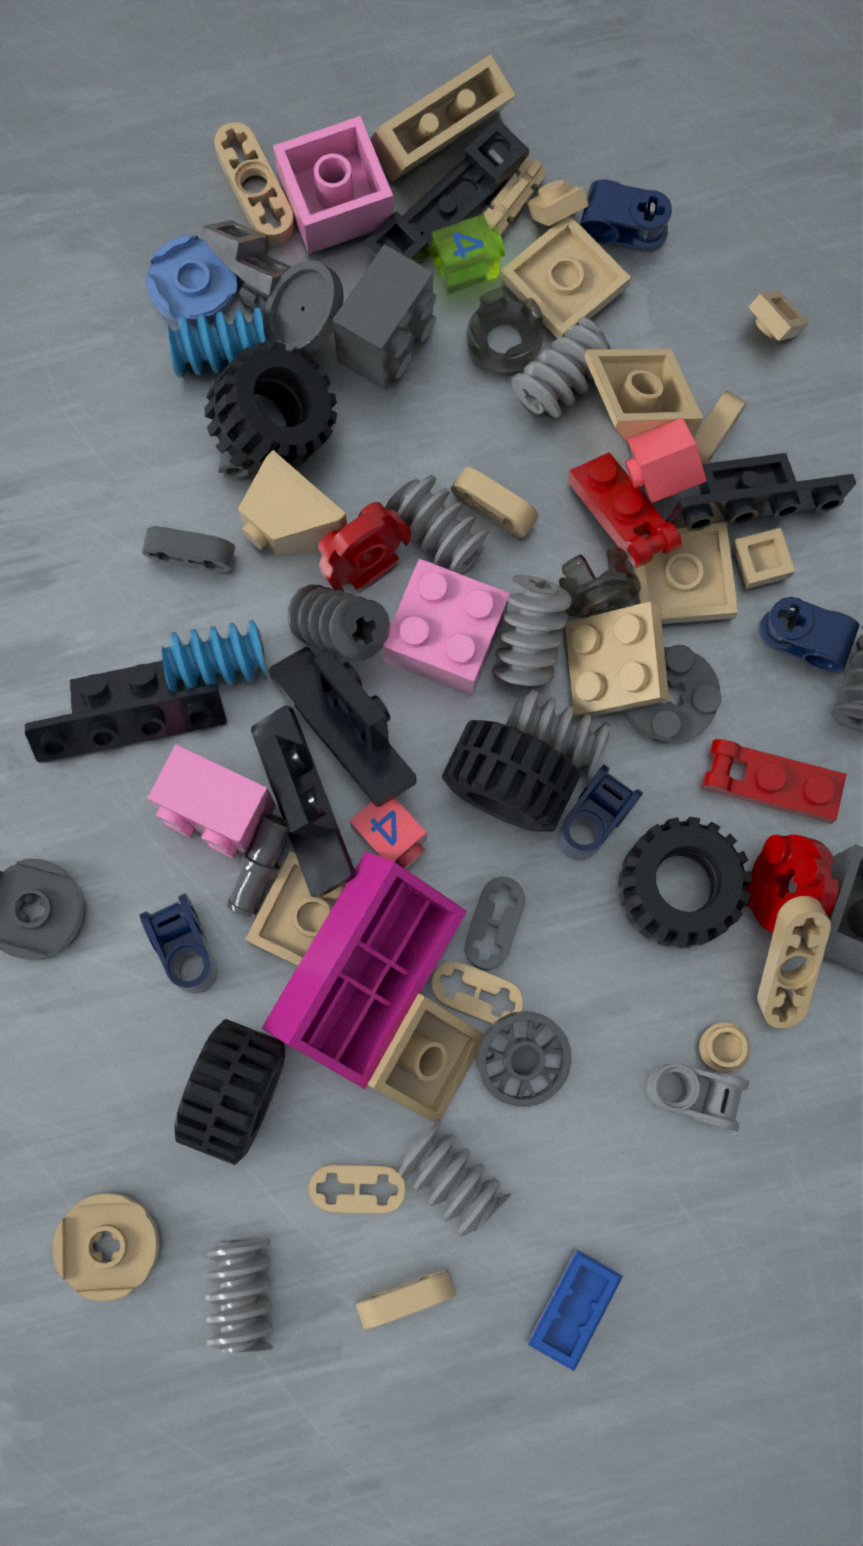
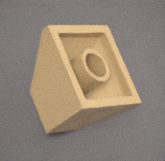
M671 348L587 349L584 358L615 429L627 443L628 438L681 417L694 438L704 417Z
M274 450L265 458L238 508L243 524L241 531L244 536L257 548L262 550L266 545L276 555L320 553L318 544L321 539L329 532L341 530L347 525L346 513Z

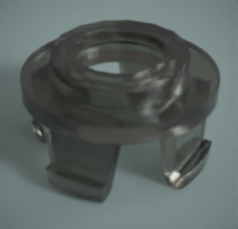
M502 288L493 289L482 295L479 299L480 307L472 315L467 327V344L470 353L479 364L495 372L509 373L523 369L531 361L535 360L542 347L543 327L541 322L543 321V315L539 305L533 298L527 299L524 303L513 299H506ZM502 325L511 326L516 329L521 337V343L507 349L506 353H499L491 349L487 341L491 330Z
M609 547L606 551L609 569L597 578L587 560L581 554L562 565V574H565V578L561 577L559 579V586L565 589L572 598L571 605L568 609H565L566 614L585 618L630 605L632 599L640 592L642 586L639 577L633 574L627 560L629 555L626 550L619 547Z

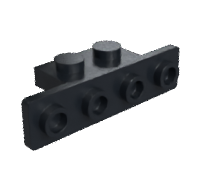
M786 453L702 464L707 482L698 485L701 495L681 498L666 521L673 523L677 529L687 528L688 531H698L707 528L711 524L730 521L733 525H740L762 516L773 515L775 518H786L798 511L816 509L817 512H827L842 505L844 498L857 482L854 474L796 481Z
M303 647L269 668L270 678L376 807L383 806L417 783L416 774L389 743L387 722L391 718L388 709L377 695L370 697L362 688V682L358 673L349 662L342 664L330 649L316 656L309 647Z
M157 661L70 679L72 714L28 722L24 725V733L36 761L42 763L223 725L227 722V717L218 685L210 684L170 693L164 673L163 661Z
M284 705L251 727V733L282 818L288 821L291 829L289 837L310 895L321 898L352 880L356 872L293 708Z

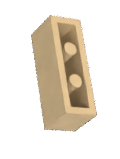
M490 54L380 125L370 140L379 162L391 181L394 182L500 113L516 95Z

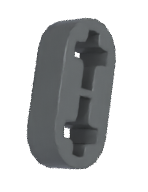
M152 526L147 528L142 554L152 560L166 564L227 573L231 570L236 546L220 537Z
M494 878L485 885L481 892L466 937L464 949L466 958L471 965L480 970L489 971L498 968L504 963L509 954L525 904L523 888L511 878ZM501 887L511 890L510 899L516 901L515 908L506 907L500 922L491 919L495 902L489 900L488 896L490 893L498 894ZM491 926L498 929L494 945L501 948L500 955L491 954L488 961H483L478 958L479 949L473 947L474 940L483 941L488 927Z

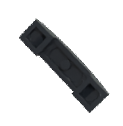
M497 118L464 149L465 159L406 213L401 215L396 211L363 241L364 246L376 257L385 244L416 263H420L453 237L452 234L458 233L496 196L527 158L529 148Z

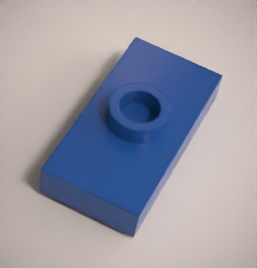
M575 1249L527 1344L570 1370L575 1371L623 1275L580 1250Z

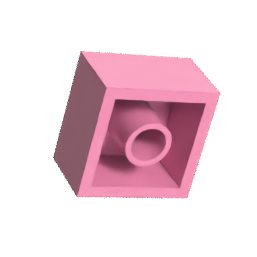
M361 116L273 145L277 175L292 208L294 219L308 254L374 232L394 214L393 194Z
M419 558L390 626L388 638L382 647L384 662L473 696L504 620V614L508 610V596L510 593Z
M175 744L147 798L158 809L156 817L164 821L166 827L189 838L193 831L202 834L201 839L208 842V847L232 859L235 858L237 852L243 854L250 851L261 825L263 814H272L276 807L267 787Z

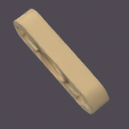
M231 122L223 125L218 129L214 137L217 158L252 229L267 236L266 245L280 246L287 243L295 231L293 211L254 133L243 123ZM236 141L239 146L243 147L246 161L239 164V159L234 149L229 148L231 142ZM250 176H261L267 181L266 187L258 193H250L242 188L243 182ZM270 204V209L275 219L281 221V226L273 228L266 221L263 207Z
M810 896L793 898L786 902L778 912L757 995V1002L766 1022L775 1028L783 1029L795 1026L806 1017L831 930L830 920L821 903ZM796 926H802L800 933L803 939L800 937ZM802 956L806 958L804 963L794 970L787 971L781 969L783 963L792 957ZM784 988L787 990L790 999H785L786 993Z

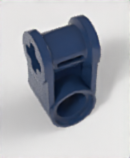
M602 179L591 183L587 195L589 206L583 210L580 226L597 243H612L647 252L657 250L664 245L668 236L667 224L672 214L671 202L665 194L656 190L622 185L612 180ZM651 203L655 204L654 212L650 211ZM644 231H648L647 239L643 238Z
M786 597L776 602L772 609L763 616L759 625V634L765 645L773 650H778L804 660L811 666L824 671L843 672L860 624L846 614L826 610L800 598ZM781 617L788 619L787 627L791 629L790 632L783 629L784 621L780 619Z
M605 764L600 767L578 797V802L566 816L558 832L557 842L560 850L573 860L591 858L614 828L620 826L643 795L641 790L636 789L632 791L610 775V768ZM575 824L588 826L593 832L594 842L588 845H581L571 838L570 827Z
M184 893L178 896V902L153 914H150L148 911L139 914L146 935L158 954L170 981L187 993L193 994L205 992L212 987L217 978V964L204 937V930L188 895ZM189 957H201L204 966L200 976L192 981H184L180 974L183 962Z

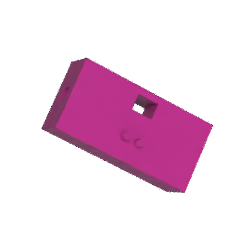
M369 852L364 853L355 869V877L345 885L261 1028L363 1089L367 1087L418 993H421L467 913V910L396 862Z

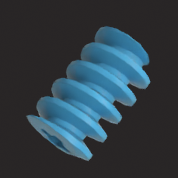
M260 307L254 309L252 322H247L241 309L235 312L233 324H228L222 311L217 312L215 325L211 327L204 314H198L196 328L191 329L185 316L179 317L178 327L175 331H172L168 324L172 364L177 377H185L188 363H190L196 375H203L206 361H209L214 373H222L225 359L230 364L245 348L249 347L252 349L257 343H267L264 317Z
M254 620L248 621L246 635L240 634L235 623H229L227 638L222 639L216 627L210 626L207 641H202L197 630L191 629L188 644L183 645L177 632H171L169 647L164 648L162 645V661L170 693L179 691L181 679L184 681L187 689L198 687L200 676H202L206 685H217L219 673L222 674L226 683L232 686L236 684L239 670H241L246 681L251 683L255 681L258 667L261 668L263 674L268 679L263 641L260 630Z

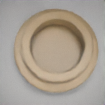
M721 1022L707 1028L701 1036L699 1042L700 1056L703 1062L713 1071L719 1073L738 1071L746 1064L750 1056L751 1046L747 1034L733 1023Z

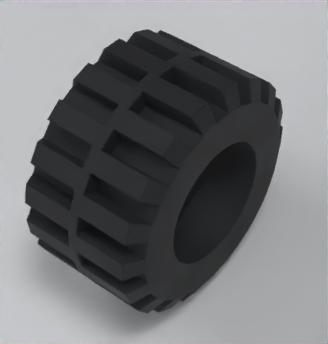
M266 342L257 343L252 349L247 347L231 361L209 389L206 398L210 402L205 406V417L212 419V421L207 426L210 437L217 436L219 439L216 445L219 452L223 454L227 451L232 456L230 463L237 468L243 463L248 466L247 473L257 475L265 458L274 450L296 469L310 458L332 434L333 430L331 427L336 423L337 413L332 410L337 404L335 393L328 392L327 388L331 385V382L327 375L321 376L318 373L317 369L320 366L313 359L308 362L302 358L303 351L294 348L289 352L286 350L284 343L275 342L271 348H269ZM254 394L272 400L283 412L287 426H281L269 420L259 409Z
M470 720L467 723L442 773V779L447 786L466 802L500 820L535 832L555 831L581 776L574 764L552 746L521 730L488 720Z
M679 817L668 819L663 825L659 826L656 824L648 829L626 855L622 863L624 864L623 869L619 873L618 884L622 887L619 898L621 905L625 904L628 909L626 917L630 923L636 922L641 927L639 933L647 939L652 936L659 940L658 944L666 947L678 945V948H690L698 944L703 945L728 931V928L737 923L743 915L741 910L748 904L751 895L746 890L747 885L752 883L751 871L745 872L743 864L748 861L745 852L738 853L733 845L737 840L730 833L724 837L718 832L721 826L710 822L707 826L700 824V818L689 817L686 821H679ZM673 856H683L696 861L704 868L710 880L711 892L708 902L701 909L693 912L681 911L669 905L662 898L656 883V872L664 860Z
M228 1019L223 1020L211 1032L188 1079L175 1119L176 1142L233 1165H236L244 1158L254 1142L275 1092L285 1060V1043L277 1038Z

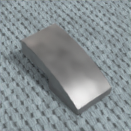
M232 220L202 226L201 236L216 256L243 281L268 296L271 295L279 278L291 268V266L264 254L267 236Z

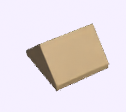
M418 993L367 1085L435 1123L438 1119L441 1120L477 1054L484 1034Z

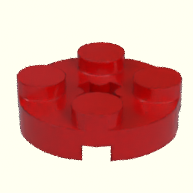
M380 502L370 503L361 510L358 518L351 521L341 530L329 532L321 539L318 544V550L322 554L319 563L320 572L334 590L344 592L342 585L350 583L355 590L364 588L381 578L397 563L399 557L395 554V550L399 547L401 541L406 547L408 546L411 537L410 529L396 511L385 509Z
M775 834L767 838L763 845V850L752 868V883L747 885L746 892L751 893L746 906L753 909L756 919L765 929L774 932L778 912L781 907L789 900L800 896H810L817 899L829 917L838 895V879L831 878L829 862L835 863L831 851L822 842L797 834L786 836ZM793 877V882L797 885L794 893H789V883ZM796 926L800 933L802 926Z

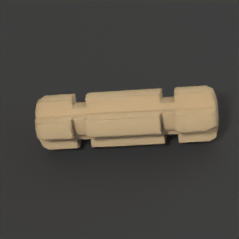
M525 159L516 171L518 176L513 175L492 201L491 206L493 209L488 207L479 218L478 226L487 237L499 238L509 226L507 220L513 221L533 195L534 190L531 188L537 189L546 178L547 172L539 160Z

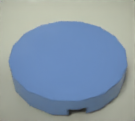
M184 235L169 240L155 251L150 261L151 266L146 276V285L153 305L166 319L177 324L179 317L185 316L190 326H196L198 314H204L208 323L214 322L217 312L227 313L238 296L239 277L216 256L204 239H199L198 235Z

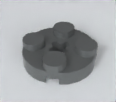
M674 645L672 647H664L667 682L670 686H678L683 693L679 697L682 704L675 706L669 701L664 704L660 702L624 710L629 723L638 733L651 740L655 738L659 741H669L668 744L685 743L699 736L713 721L716 711L721 704L720 684L710 664L703 657L694 653L689 647Z
M24 859L15 862L17 864L9 866L3 872L0 871V950L14 957L26 960H39L48 956L58 955L75 938L82 924L84 903L81 888L65 870L52 862L41 859ZM34 896H40V905L45 908L43 916L36 917L33 923H26L27 915L20 911L21 904L23 902L31 903Z

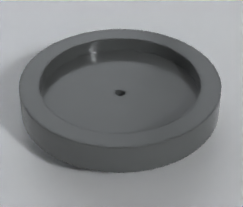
M314 260L302 261L289 268L276 282L266 302L264 326L265 335L271 345L275 342L284 343L287 351L291 352L294 348H297L304 352L303 356L314 352L322 346L334 331L332 320L343 305L344 294L339 276L329 267Z

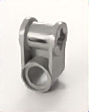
M664 1064L656 1067L649 1073L645 1090L648 1099L660 1109L694 1118L693 1120L738 1132L740 1124L735 1119L742 1090L748 1089L750 1081L710 1070L703 1071L681 1064ZM669 1073L678 1075L683 1083L681 1097L673 1102L667 1100L661 1091L663 1078Z

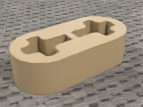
M728 390L723 393L694 437L702 464L711 461L747 404L746 401Z
M465 467L450 488L454 496L467 507L517 537L524 538L539 517L537 511L527 501L474 468Z
M456 961L444 963L433 974L431 983L433 995L439 1003L448 1008L491 1025L505 1015L522 1011V993L510 981ZM454 971L462 973V983L476 989L474 996L457 992L454 999L446 997V987L439 984L441 977H451ZM500 989L508 991V1001L515 1004L514 1010L512 1012L504 1011L500 1017H495L491 1014L493 1006L478 999L481 991L496 996Z
M331 1164L323 1166L313 1174L308 1190L313 1204L322 1211L330 1213L384 1214L394 1211L401 1205L405 1198L406 1184L399 1171L390 1166ZM328 1173H335L339 1183L355 1184L354 1193L339 1194L336 1202L330 1203L327 1202L326 1193L318 1192V1183L326 1182ZM385 1174L388 1175L390 1184L398 1186V1194L390 1195L388 1204H380L376 1194L361 1193V1184H375L378 1182L379 1175Z
M443 1269L357 1301L355 1306L363 1329H370L445 1302L457 1294L448 1269Z

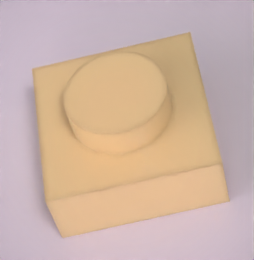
M557 180L544 185L538 190L539 196L526 202L531 219L547 226L589 206L584 188L564 182V180Z
M779 290L760 293L748 307L757 317L756 324L758 328L768 337L778 341L797 337L809 324Z
M781 527L735 539L732 544L746 589L791 578L795 573Z

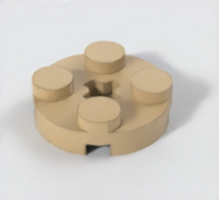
M120 1193L93 1195L83 1199L69 1210L66 1217L61 1220L56 1228L52 1246L54 1265L63 1280L66 1279L68 1284L77 1290L76 1293L82 1297L94 1301L119 1299L132 1292L150 1276L158 1259L159 1233L155 1221L150 1216V1211L141 1202H137L129 1196ZM103 1231L111 1232L112 1239L119 1240L120 1250L113 1252L112 1261H103L102 1252L93 1250V1242L102 1239Z

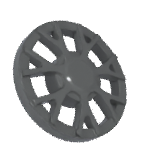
M531 1011L514 1012L498 1019L483 1035L477 1051V1068L485 1087L498 1100L518 1107L537 1105L555 1095L568 1077L572 1060L570 1044L563 1030L547 1016ZM528 1021L527 1037L515 1039L513 1024ZM533 1022H538L539 1024L534 1028ZM508 1026V1031H503ZM547 1026L555 1033V1036L540 1047L534 1039ZM498 1033L510 1041L504 1052L490 1046ZM559 1042L561 1048H553V1046ZM488 1051L492 1053L489 1057H487ZM545 1054H562L560 1069L546 1067ZM503 1060L506 1069L489 1077L486 1064ZM542 1073L549 1085L535 1094L529 1080L536 1078ZM551 1073L557 1074L553 1081L549 1078ZM511 1075L521 1080L516 1096L503 1092ZM501 1080L497 1088L493 1083ZM525 1089H528L531 1095L523 1096Z

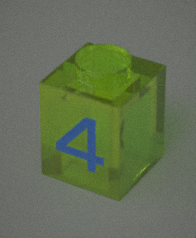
M484 214L431 232V255L447 294L499 277L500 258L505 256L504 245L498 230H490Z

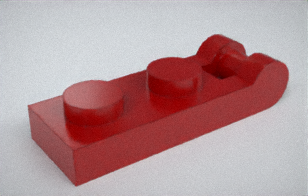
M610 452L569 470L568 483L634 567L638 568L651 562L653 555L661 551L664 554H668L681 548V537L675 525L671 522H666L641 490L634 487L629 475Z
M714 739L712 741L709 755L713 757L711 770L704 774L703 789L831 824L837 820L847 776L846 773L742 747L729 740ZM732 763L744 766L742 780L733 779L729 776Z

